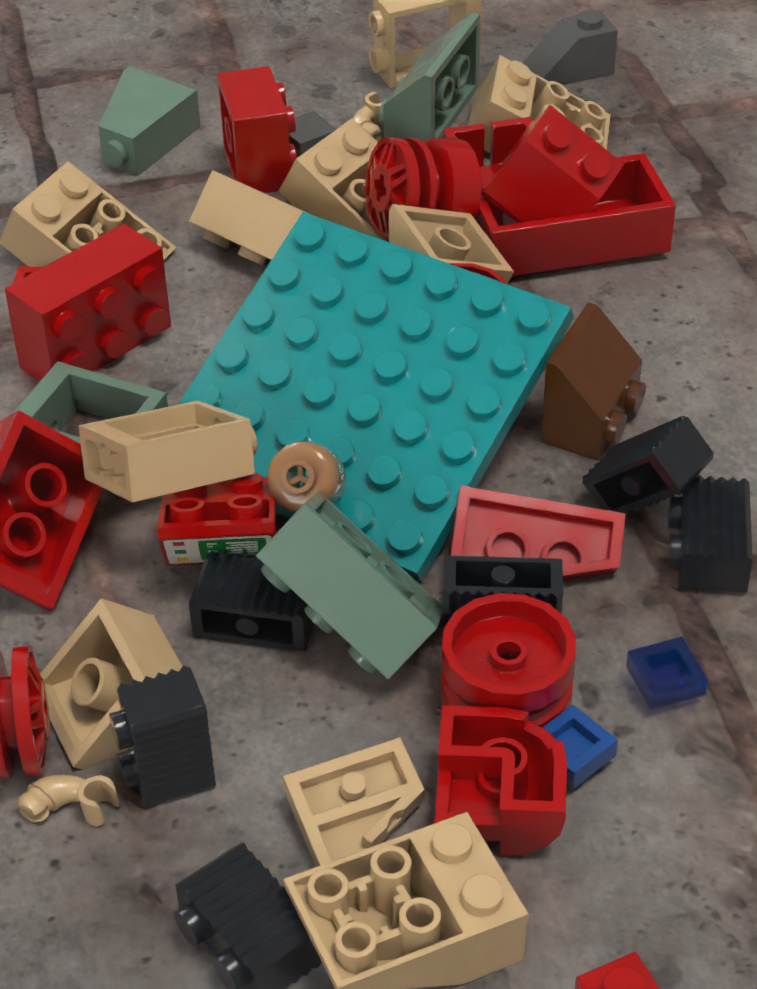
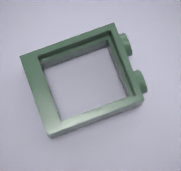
M57 361L14 412L19 410L81 444L80 437L61 432L77 410L111 419L168 407L166 392ZM104 488L102 490V492L118 496Z

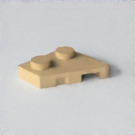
M401 737L283 776V790L315 867L382 843L423 802L424 787Z

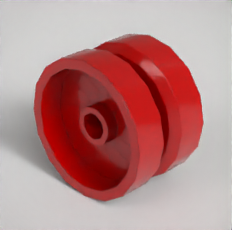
M498 593L476 598L456 610L443 630L441 705L506 707L529 712L530 721L540 727H544L568 709L572 703L576 635L567 618L549 603L522 594Z

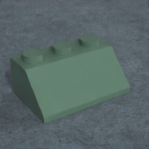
M470 13L434 40L422 56L416 58L408 74L400 78L397 88L388 99L385 98L380 107L379 122L383 124L384 138L398 137L404 140L411 137L422 141L430 138H443V129L451 127L478 89L480 14Z
M319 491L302 505L256 555L264 563L261 568L264 576L282 592L287 593L292 589L308 604L304 609L307 616L326 633L330 634L335 629L351 644L348 649L350 656L370 674H374L378 670L389 679L438 628L443 606Z

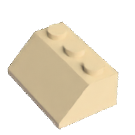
M212 170L189 221L206 229L202 238L225 249H228L231 241L241 245L238 255L263 266L266 258L272 260L302 212L305 211Z

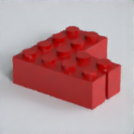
M531 117L491 122L489 166L494 174L527 127L533 122ZM482 123L443 129V138H458L467 141L476 154L479 166L484 167L485 128ZM646 154L616 157L624 163V166L599 202L588 213L517 223L503 212L502 225L498 226L485 197L481 195L480 209L476 222L514 271L511 278L522 274L557 271L562 268L602 264L607 261L647 257L652 254L671 252L676 204Z

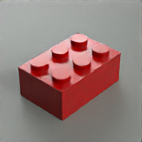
M125 223L4 288L19 367L39 382L57 361L95 372L171 327L162 247Z

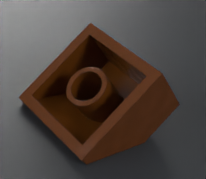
M589 302L586 304L546 362L541 442L599 461L610 443L617 444L620 441L630 411L637 413L640 409L646 392V384L640 382L642 359L596 304Z

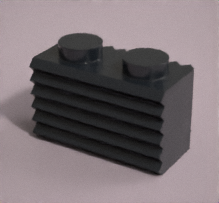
M680 416L611 446V450L606 452V456L601 457L600 462L594 464V468L588 470V474L582 476L583 485L601 509L629 515L632 511L636 513L638 509L643 510L646 506L650 507L653 503L658 504L661 500L665 501L668 497L672 499L675 495L680 496L713 459L714 452L688 417Z
M698 475L680 496H674L672 499H669L668 528L678 529V535L670 534L668 568L678 569V588L747 593L753 563L749 481L745 478L737 481L734 477L726 480L724 477L715 480L712 476L704 479L701 475Z
M213 551L207 553L189 601L193 635L306 651L314 622L304 611L308 604L292 589L287 593L282 592L264 576L261 571L264 563L258 557L251 560L246 555L238 553L226 555L224 552L217 555Z
M445 555L443 630L456 610L476 598L498 593L527 595L549 603L562 614V559Z
M182 666L179 672L170 669L167 675L158 672L155 678L146 676L142 682L133 680L130 685L121 683L117 688L120 710L109 713V718L119 751L127 749V751L116 753L125 789L137 787L142 804L146 807L216 786L208 713L192 669Z
M244 842L234 846L175 884L179 909L174 912V918L181 933L192 946L196 947L203 942L215 956L212 959L214 968L228 989H287L290 983H297L301 976H307L312 968H318L322 963L285 887L279 884L276 877H272L269 869L264 868L262 862L256 859L253 852L248 850Z

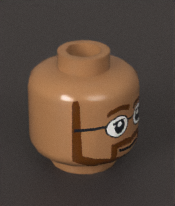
M298 441L286 445L274 455L268 467L267 484L271 496L275 498L278 505L295 514L318 491L336 505L345 491L346 473L342 461L334 451L314 442ZM300 482L305 483V485L301 487Z

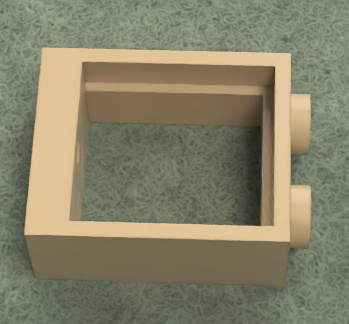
M373 0V11L369 13L368 18L370 30L374 38V49H371L369 52L373 72L379 74L389 88L396 87L400 78L408 74L418 56L421 57L428 47L395 54V18L449 6V29L472 12L480 14V67L482 0Z
M193 401L79 425L85 479L131 502L255 474L254 455L257 451V438L250 419L201 401Z

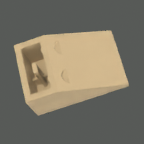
M499 55L475 92L468 125L483 124L485 128L484 150L490 153L491 122L531 117L532 121H534L551 105L607 150L611 115L605 112L599 104L593 101H585L568 92L562 84L555 81H547L534 74L523 63L510 61Z
M351 118L296 158L279 192L294 207L389 242V238H384L377 234L370 222L366 208V169L371 152L378 142Z
M69 161L12 209L0 238V244L30 267H45L124 223L162 247L164 261L177 248Z
M468 812L283 879L284 887L335 989H411L462 985L524 960L529 914Z

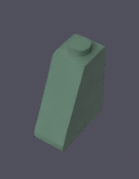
M131 66L127 67L123 71L98 125L103 163L135 176L144 172L201 127L197 90Z

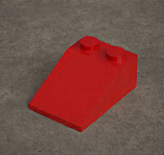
M19 410L0 421V587L47 611H51L56 604L103 488L85 479L81 444Z

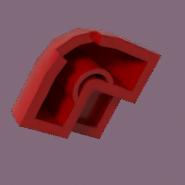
M442 705L438 747L439 772L434 824L468 812L484 840L500 841V856L525 855L547 847L560 836L566 821L567 757L563 740L556 741L549 731L530 721L529 712L506 707Z

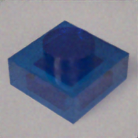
M683 637L628 651L626 668L650 710L706 695L708 678Z

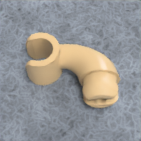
M371 92L365 97V106L356 112L353 119L378 142L381 139V135L378 134L381 132V129L378 125H383L379 122V111L382 103H379V94Z
M64 774L42 777L29 784L27 787L28 791L23 793L17 801V806L20 807L22 816L33 823L43 822L48 817L50 811L55 812L65 804L80 802L86 822L96 827L104 823L102 811L97 803L109 802L115 807L120 805L113 781L109 777L102 775L92 776L87 779Z

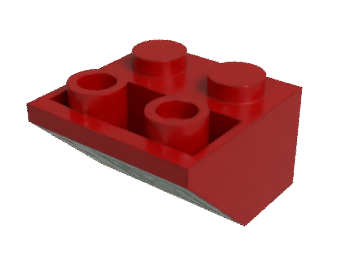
M255 473L162 495L157 532L165 565H202L207 553L211 551L217 555L223 552L226 555L243 554L251 560L257 557L256 555L278 532L276 501L271 496L267 477H262V475Z

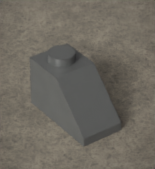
M587 10L575 16L562 18L523 61V64L534 74L547 81H555L562 85L613 75L615 71L618 30L601 11Z

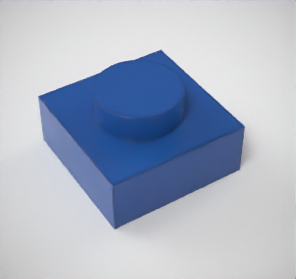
M574 705L542 727L549 731L556 741L563 740L567 757V785L572 789L616 756L618 740Z

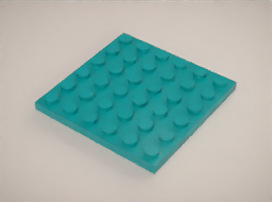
M302 212L178 405L201 401L250 419L257 438V451L254 455L255 473L262 475V477L268 476V467L274 455L286 445L298 441L314 442L334 451L342 461L346 473L345 491L335 506L414 580L422 583L452 531L460 486L473 488L478 486L546 368L547 360L561 342L573 321L572 308ZM300 482V486L303 487L305 483ZM276 502L277 520L286 524L294 513L280 507Z

